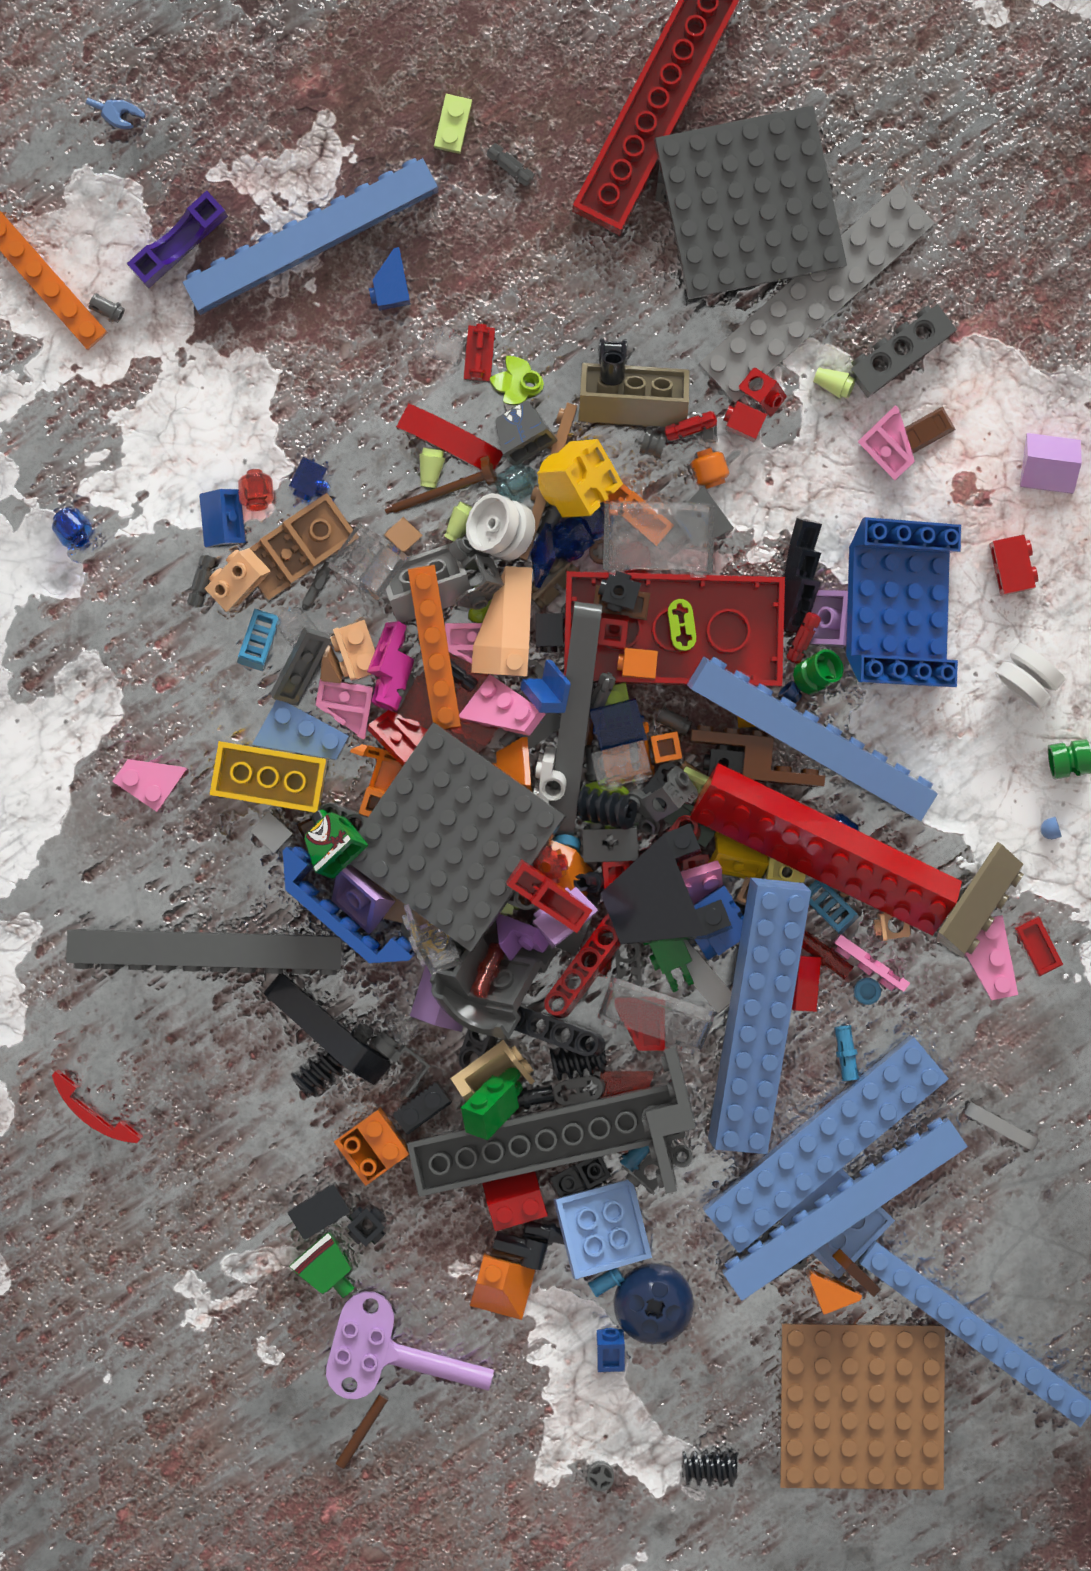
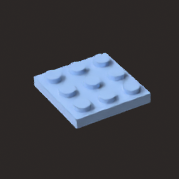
M841 1168L779 1221L785 1227L794 1222L792 1217L804 1209L807 1212L816 1207L814 1202L825 1194H828L830 1197L838 1192L837 1186L847 1179L854 1180ZM880 1206L812 1254L839 1279L846 1270L832 1255L840 1248L855 1262L895 1220Z
M628 1179L553 1199L573 1279L583 1278L652 1258L635 1187Z

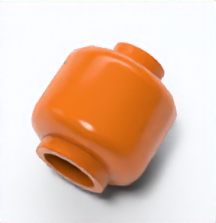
M712 447L696 452L698 458L693 459L690 464L696 483L699 486H705V489L726 483L725 478L730 473L724 454L720 451L713 452Z

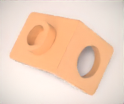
M876 913L877 919L873 920L875 936H879L881 941L909 937L911 935L909 924L903 922V929L898 933H893L888 928V921L892 916L886 913Z

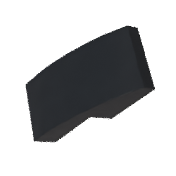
M596 1157L580 1161L548 1178L557 1197L560 1198L588 1190L612 1176L602 1157Z

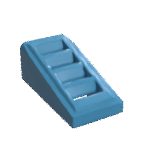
M254 609L237 663L263 671L280 616ZM259 620L272 624L271 628L258 625L256 621ZM253 631L268 635V637L264 638L253 634ZM251 641L264 645V649L249 645ZM246 652H249V653H252V654H255V655H258V656H261V657L259 658V657H256V656H252V655L246 654Z
M815 880L808 887L811 890L809 905L838 934H843L859 918V915L830 886ZM823 887L825 891L814 901L811 897ZM831 895L833 898L821 908L819 905ZM839 903L841 906L829 916L827 913ZM847 911L849 914L837 924L835 921Z

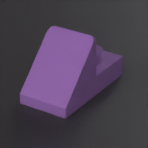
M499 914L496 918L499 945L509 960L515 957L521 947L527 950L535 949L542 953L548 947L549 943L538 928Z

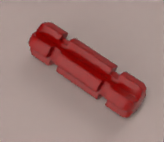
M713 411L703 413L702 417L697 415L680 421L679 425L674 423L666 426L665 434L669 441L680 439L679 436L681 435L686 437L704 431V427L706 429L715 427L717 425V418Z
M806 613L803 619L805 624L800 626L792 642L794 646L788 650L786 658L793 663H800L805 655L803 650H807L815 634L814 628H818L821 622V617L815 613Z

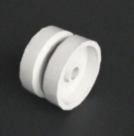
M494 493L483 496L474 504L469 512L466 523V536L469 544L474 549L506 561L517 559L525 553L535 533V518L532 510L522 503Z
M1018 643L1010 653L1011 659L1015 664L1003 662L996 670L995 675L1020 698L1032 706L1042 709L1050 700L1049 693L1045 688L1056 691L1066 679L1046 658L1025 644Z

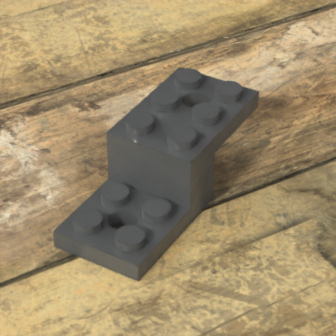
M676 1044L665 1047V1053L661 1054L660 1057L664 1072L670 1071L672 1080L667 1083L671 1099L676 1098L677 1101L647 1108L646 1115L642 1116L645 1134L651 1133L653 1142L649 1143L652 1161L658 1160L660 1168L656 1169L655 1172L659 1188L664 1187L666 1194L677 1191L678 1185L665 1136L696 1129V1122Z

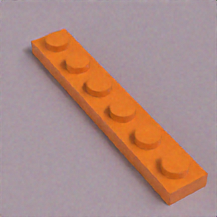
M0 211V252L83 346L89 350L108 332Z
M435 564L408 569L432 721L443 729L461 726Z

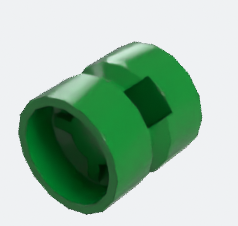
M823 649L796 665L793 672L794 682L803 693L814 695L841 679L844 671L843 663L835 652Z
M1087 739L1071 741L1070 746H1066L1065 743L1048 745V761L1054 780L1067 778L1071 772H1074L1077 776L1091 774V749Z

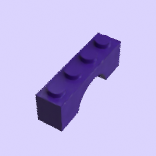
M206 190L186 209L182 218L169 232L154 243L146 245L127 262V265L149 289L228 217L226 211Z

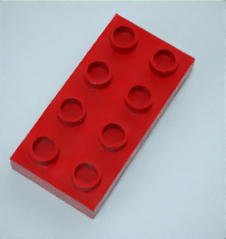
M567 571L565 677L575 602L593 604L596 585H601L602 579L608 580L609 574L615 575V573ZM626 573L632 576V581L641 583L639 591L650 593L646 620L629 618L625 648L658 651L655 680L622 677V670H617L618 655L624 654L625 648L598 644L593 683H598L602 673L607 674L609 672L616 678L615 684L687 685L702 658L706 657L711 660L714 656L727 664L726 670L733 674L738 670L750 677L749 683L758 687L759 683L768 688L782 687L785 577ZM677 599L688 601L693 609L696 642L688 651L677 650L671 641L668 608ZM677 604V608L672 610L673 615H678L679 624L684 623L683 616L685 613H688L687 609L682 608V604ZM611 624L609 626L612 631L619 630L618 625ZM680 627L681 634L679 637H676V641L681 642L682 646H687V642L692 640V638L685 634V627Z

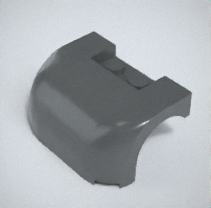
M495 920L474 952H470L454 939H451L430 978L432 996L450 1017L465 1028L480 1034L509 1040L521 1018L517 1013V1009L537 973L546 972L557 951L555 948L552 949L550 945H548L543 953L535 949L527 950L521 947L515 957L509 960L499 945L497 923Z

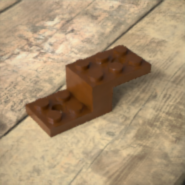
M697 725L696 730L690 731L689 743L722 744L742 748V752H744L742 775L756 782L817 788L824 787L825 775H819V770L803 768L801 773L792 772V767L776 766L774 771L771 770L774 737H768V733L765 731L752 730L750 735L741 734V729L725 728L722 733L713 732V726Z

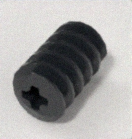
M584 786L577 801V814L583 821H591L592 823H601L602 825H610L611 827H620L623 830H628L636 818L637 802L635 800L630 802L628 795L620 797L618 793H612L610 796L609 791L604 790L601 793L597 788L591 791L590 787Z
M594 1040L590 1041L589 1049H587L589 1052L595 1047ZM558 1047L557 1054H554L552 1048H549L553 1074L556 1075L558 1081L562 1080L563 1072H566L568 1078L572 1079L574 1070L577 1071L580 1077L584 1076L586 1068L590 1075H594L595 1067L599 1068L601 1074L605 1073L607 1065L605 1050L600 1056L590 1057L569 1050L566 1053L561 1047Z
M327 1051L325 1056L316 1052L318 1062L309 1058L307 1060L309 1069L300 1065V1076L293 1072L291 1073L293 1081L308 1098V1093L314 1097L318 1096L316 1087L322 1090L327 1089L325 1080L334 1083L335 1077L333 1073L339 1076L344 1075L343 1065Z
M682 1451L681 1472L686 1486H690L692 1478H695L697 1486H701L704 1478L707 1481L708 1487L712 1486L714 1479H717L719 1487L723 1486L725 1479H728L730 1487H733L737 1479V1452H735L733 1460H731L729 1452H724L722 1459H720L718 1452L714 1451L711 1459H709L708 1453L703 1451L700 1459H698L696 1451H692L688 1459L686 1452Z

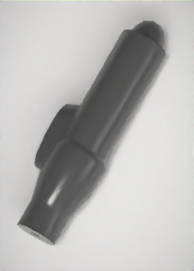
M325 561L324 565L317 572L312 585L302 601L303 610L312 607L321 588L329 577L332 564Z

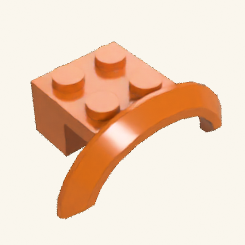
M362 744L351 749L350 752L377 759L370 784L366 788L359 814L369 817L402 766L387 750Z

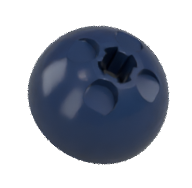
M644 1264L629 1271L624 1276L621 1286H617L613 1302L614 1313L621 1328L634 1340L652 1345L663 1344L678 1337L690 1323L694 1310L693 1293L686 1279L675 1269L663 1264Z

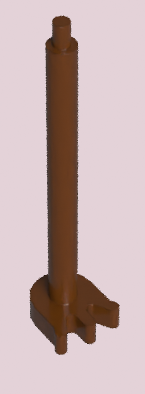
M489 456L480 458L481 472L391 504L392 507L386 508L385 512L386 514L391 512L397 513L484 480L488 485L497 482V473L494 472Z

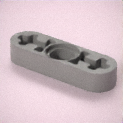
M972 1102L969 1103L964 1113L1031 1151H1034L1039 1142L1038 1138Z

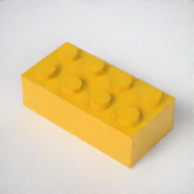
M219 741L209 795L315 813L321 806L328 760Z

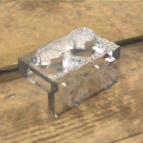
M644 740L591 754L598 785L601 789H606V791L621 789V784L632 782L633 785L642 784L648 781V777L653 776Z

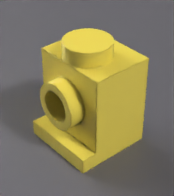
M768 857L769 865L766 869L765 879L804 883L805 874ZM785 867H789L792 871L791 876L788 878L782 875V870Z

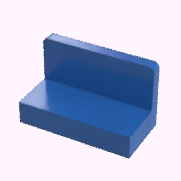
M217 489L201 493L199 498L204 546L212 547L221 544L246 543L241 490Z
M546 660L542 679H522L520 689L539 713H565L571 683L552 660Z

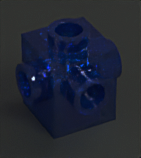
M573 517L559 522L546 535L551 543L548 547L557 559L562 558L569 563L581 558L584 555V551L595 544L582 522Z

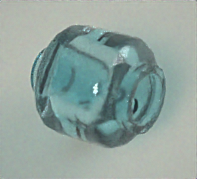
M521 463L514 466L511 465L498 474V482H496L495 486L500 495L519 502L532 494L536 486L537 476L530 466L525 467Z

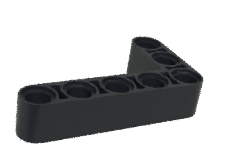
M278 974L263 992L268 999L339 1063L357 1076L376 1085L392 1066V1063L387 1058L358 1040L285 974Z
M522 1005L517 1009L521 1014V1019L517 1023L515 1031L583 1056L597 1057L605 1050V1039L596 1032ZM540 1019H543L546 1025L542 1033H538L536 1029V1024ZM565 1028H568L570 1031V1038L567 1042L561 1040V1032ZM468 1029L459 1053V1065L463 1069L470 1064V1056L473 1053H476L479 1058L496 1045L498 1038L487 1035L486 1039L481 1041L479 1033ZM592 1037L595 1040V1047L589 1052L585 1044L587 1039Z

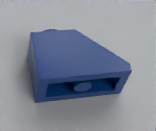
M399 247L392 250L373 278L374 287L369 288L371 302L378 305L379 311L411 305Z

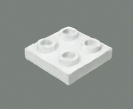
M546 746L544 754H539L535 778H540V780H536L533 791L534 794L547 803L561 799L567 784L564 774L554 770L557 747ZM553 781H557L561 787L553 790Z

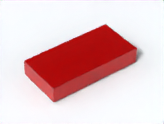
M1039 916L1014 928L1038 977L1063 965Z

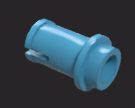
M649 1146L629 1150L626 1155L622 1154L623 1159L620 1163L631 1172L635 1169L638 1170L637 1166L650 1151Z
M614 1268L595 1280L588 1282L594 1295L599 1297V1295L616 1285L618 1287L621 1286L624 1277L618 1268Z

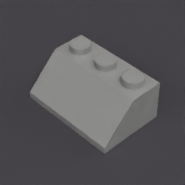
M450 544L379 568L397 621L403 623L416 618L408 569L435 564L442 609L456 605V599L467 590L472 589L465 568L449 551Z

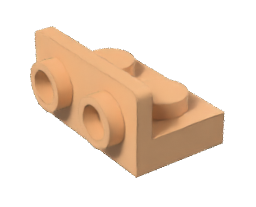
M365 620L333 629L335 635L330 638L335 652L341 651L344 661L339 662L344 678L349 676L353 682L372 675L367 670L375 648Z

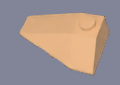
M505 566L501 575L504 586L494 593L473 644L471 673L527 676L532 568Z

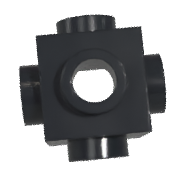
M616 571L615 575L609 574L608 580L602 579L598 595L603 596L601 603L606 604L605 609L621 613L622 609L633 612L641 583L632 581V576L626 573ZM621 589L623 595L616 596L613 591Z
M717 744L716 749H710V754L704 755L703 770L708 771L707 776L710 777L719 760L723 759L727 762V768L742 774L744 752L732 751L733 746Z
M369 1205L364 1209L359 1206L348 1217L351 1220L347 1226L350 1230L348 1234L357 1244L362 1243L366 1247L372 1242L375 1245L386 1234L383 1231L387 1225L384 1222L386 1216L376 1206L373 1209ZM365 1219H370L373 1222L371 1228L367 1229L363 1226Z

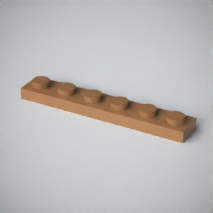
M567 402L565 409H559L555 423L560 424L557 435L554 434L558 441L547 447V449L551 450V454L558 453L566 445L577 412V405ZM538 485L534 486L530 500L535 501L532 509L535 518L533 540L526 552L517 558L524 562H528L547 504Z

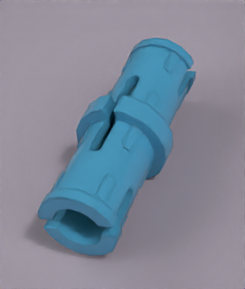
M851 1025L834 1027L838 1047L836 1057H839L842 1081L859 1079L855 1056L858 1052L857 1049H854Z

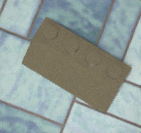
M582 363L578 421L666 427L674 423L679 425L680 421L687 419L689 369L625 366L624 382L611 386L601 381L600 364Z
M996 843L938 931L936 941L964 958L967 952L972 955L980 943L976 939L981 930L988 931L995 920L991 916L996 907L1000 910L1003 908L1010 897L1006 894L1009 887L1012 885L1016 888L1024 875L1021 872L1023 863L1001 843Z

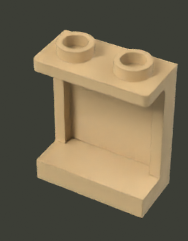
M504 1040L450 1078L466 1102L492 1075L499 1077L510 1067L517 1068L520 1071V1077L524 1076L530 1084L535 1082L530 1075L534 1071L531 1065L523 1058L515 1045L510 1048Z

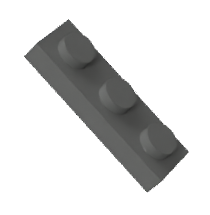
M304 627L270 692L273 699L294 705L298 704L331 641L328 633Z

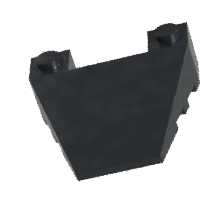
M690 823L663 834L600 893L620 944L708 939L733 929L721 899L695 910L677 863L702 853Z

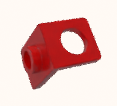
M753 368L739 385L740 391L759 402L770 417L773 416L787 397L776 380L757 368ZM755 378H761L764 381L762 388L758 391L749 389L750 382Z

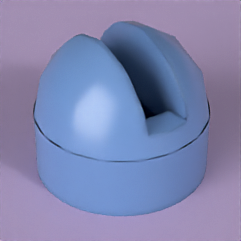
M1056 816L1046 819L1041 825V833L1047 839L1053 840L1062 837Z

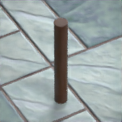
M378 1395L336 1461V1465L340 1468L345 1469L388 1401L385 1396Z

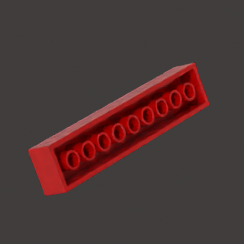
M678 0L574 201L572 212L619 236L621 235L659 162L654 139L674 133L742 0Z
M719 763L696 798L690 819L932 936L957 904L962 884L961 880Z

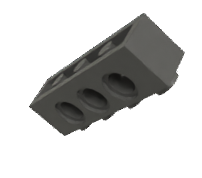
M938 304L933 308L927 305L916 314L917 320L911 324L907 321L894 330L897 335L890 340L884 337L873 346L874 352L867 357L863 353L851 362L853 367L848 373L851 374V377L856 378L855 382L867 398L957 331ZM925 327L929 331V338L920 339L916 335V328ZM896 343L905 344L908 348V353L906 355H898L894 350V345ZM882 359L886 363V370L882 372L876 371L872 365L873 360Z

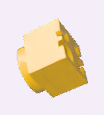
M598 439L570 441L558 453L549 455L542 462L537 472L539 489L542 496L549 504L558 509L562 518L591 516L600 507V503L608 499L609 494L614 493L623 485Z

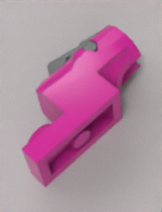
M399 621L385 623L367 670L368 673L380 678L376 680L371 702L381 709L397 711L401 707L414 683L411 675L414 659L398 651L404 643V633L407 625Z

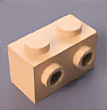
M250 548L242 551L237 549L232 552L226 559L228 564L223 569H217L209 577L211 582L204 588L226 612L238 608L271 572Z

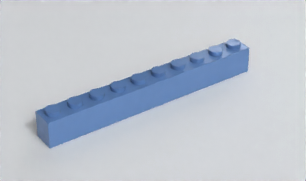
M416 158L411 159L402 165L401 170L395 173L392 171L385 172L378 177L379 181L371 185L365 183L354 189V194L346 198L342 195L333 199L330 202L331 206L323 210L316 208L306 214L307 218L298 223L296 220L290 221L282 227V231L274 235L270 232L258 239L259 243L251 247L244 245L234 251V256L228 259L221 257L210 264L211 267L201 272L199 269L186 276L187 280L183 281V284L198 313L201 315L438 193V186L424 159L422 158L418 161Z
M714 656L711 660L706 657L702 658L687 684L690 689L922 821L938 795L931 788L933 786L932 782L922 776H919L918 779L913 778L909 775L911 770L899 763H896L895 766L887 763L888 757L875 749L872 753L863 749L865 744L852 736L849 740L842 737L841 733L843 731L828 723L826 727L818 723L820 718L807 710L804 713L795 709L796 704L789 699L782 697L781 700H778L771 696L774 691L759 683L758 687L749 683L750 677L736 670L733 674L726 670L727 664Z
M940 1117L933 1120L927 1125L929 1130L921 1135L917 1132L904 1141L906 1144L898 1151L896 1148H893L882 1156V1162L876 1166L873 1163L867 1165L859 1172L861 1174L860 1177L854 1181L847 1179L837 1186L838 1192L830 1197L828 1194H825L814 1202L816 1207L808 1212L804 1209L792 1217L794 1222L785 1228L783 1225L776 1227L769 1233L771 1236L763 1243L760 1240L754 1242L747 1248L748 1253L741 1258L736 1255L724 1264L726 1268L722 1272L741 1301L967 1148L968 1146L948 1118L942 1120Z
M874 1241L859 1257L857 1261L863 1267L1079 1427L1091 1414V1399L879 1242Z

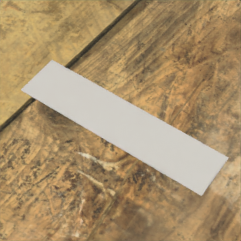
M684 940L692 958V962L686 965L694 981L693 985L715 1011L719 1013L730 1004L732 992L699 953L692 948L689 942Z

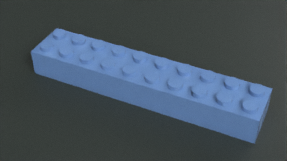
M750 877L708 1140L715 1150L768 1154L811 890L804 883Z
M909 1035L863 1073L859 1079L851 1083L768 1152V1154L703 1206L704 1212L737 1252H742L945 1083L948 1077L915 1037Z

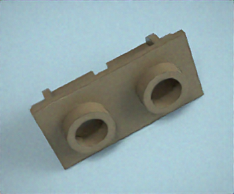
M564 555L553 560L548 566V571L542 577H537L532 581L531 599L535 600L534 602L541 609L544 606L548 607L560 594L554 588L557 583L562 589L566 588L567 571L579 572L578 568L572 564V561Z

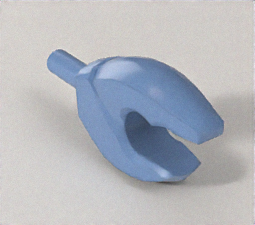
M90 98L86 100L87 105L102 110L101 116L103 119L116 128L131 129L134 127L131 123L121 119V115L125 112L143 119L146 117L145 113L137 106L124 100H106L105 104Z

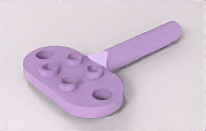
M363 1291L354 1294L346 1301L339 1317L326 1367L327 1381L337 1395L346 1399H359L367 1396L375 1389L381 1371L386 1365L402 1367L489 1391L494 1373L493 1369L395 1343L391 1337L395 1314L392 1305L384 1296L376 1292ZM373 1298L378 1302L379 1308L376 1312L368 1313L365 1311L363 1303L366 1299ZM351 1377L355 1379L357 1389L352 1392L344 1390L342 1381L345 1378Z

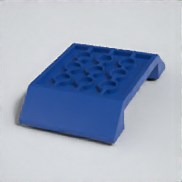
M862 518L849 546L846 657L858 682L957 687L958 660H947L950 553L961 552L960 524Z
M298 846L286 847L283 850L285 890L368 963L409 961L417 954L413 951L415 945L404 935L400 938L397 936L391 938L382 950H379L378 948L381 944L370 934L363 936L358 931L360 926L349 916L341 917L337 913L340 910L337 905L329 899L323 900L318 897L317 894L320 891L309 881H301L313 868L309 852L303 847Z

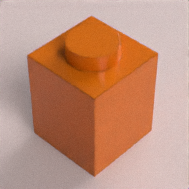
M625 648L624 654L618 655L617 670H622V677L655 680L658 651Z
M678 732L650 737L654 764L682 759Z

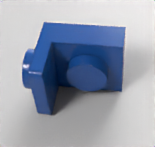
M606 1328L597 1330L598 1372H625L623 1329Z

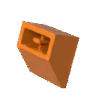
M381 1107L334 1141L365 1186L409 1155L407 1143Z

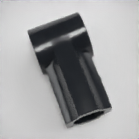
M497 1231L491 1254L517 1261L519 1265L527 1268L542 1270L548 1244L539 1239L529 1237L524 1239Z

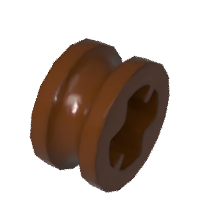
M604 539L594 541L589 549L590 558L597 564L609 562L613 556V547L610 542ZM600 544L605 545L604 549L608 548L609 553L605 554L604 559H598L599 555L595 556L593 550H597Z

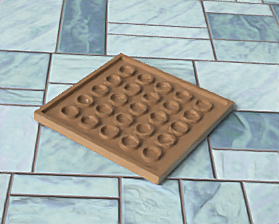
M781 1323L780 1488L944 1490L945 1327L936 1324Z

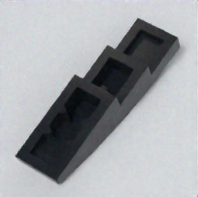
M796 518L791 536L784 574V629L788 631L798 632L800 626L805 624L803 619L806 613L812 612L821 583L814 579L821 552L814 550L822 524L816 521Z

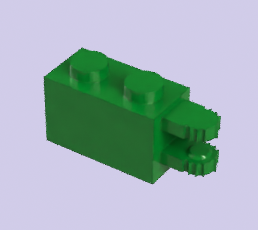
M684 940L643 943L644 946L650 945L653 951V955L649 956L655 971L661 969L662 974L666 975L673 993L679 989L671 971L678 967H681L685 982L689 986L694 984L686 965L692 962V958Z
M507 1068L499 1077L492 1075L461 1107L466 1133L489 1140L519 1108L517 1096L523 1090L522 1083L518 1080L520 1078V1071L517 1068Z

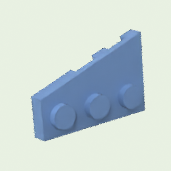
M276 699L252 745L337 760L349 736L293 705Z

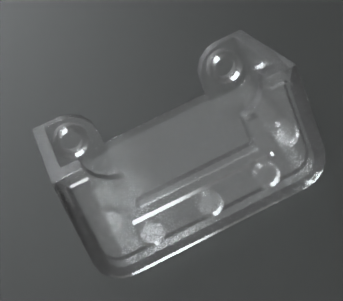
M604 501L603 570H608V575H615L616 571L624 573L625 570L630 569L685 570L690 572V577L706 578L707 573H713L715 506L710 503Z

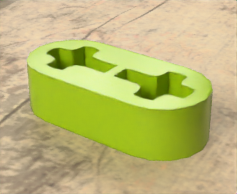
M677 599L668 608L671 641L677 650L688 651L696 642L693 609L688 601ZM677 604H682V608L688 610V613H685L683 616L684 623L679 624L678 615H673L672 610L677 608ZM680 627H685V634L692 638V640L687 642V646H682L681 642L676 641V637H679L681 634Z

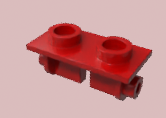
M485 324L468 325L464 379L490 382L495 328L487 327Z

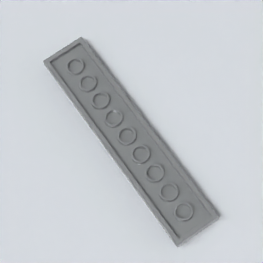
M898 184L841 235L847 266L794 277L698 365L725 395L736 404L737 401L746 395L740 391L739 385L753 368H757L768 375L932 228L935 223L902 186ZM753 379L749 384V389L751 390L762 379Z

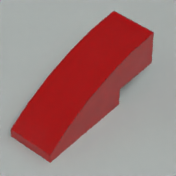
M522 859L506 881L507 886L576 933H578L593 911L574 895Z

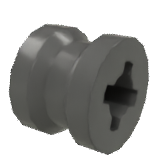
M647 427L639 453H649L654 458L660 460L667 439L666 434L655 433L653 429Z
M598 1460L593 1462L587 1470L589 1486L596 1491L608 1490L614 1482L612 1466L605 1461Z

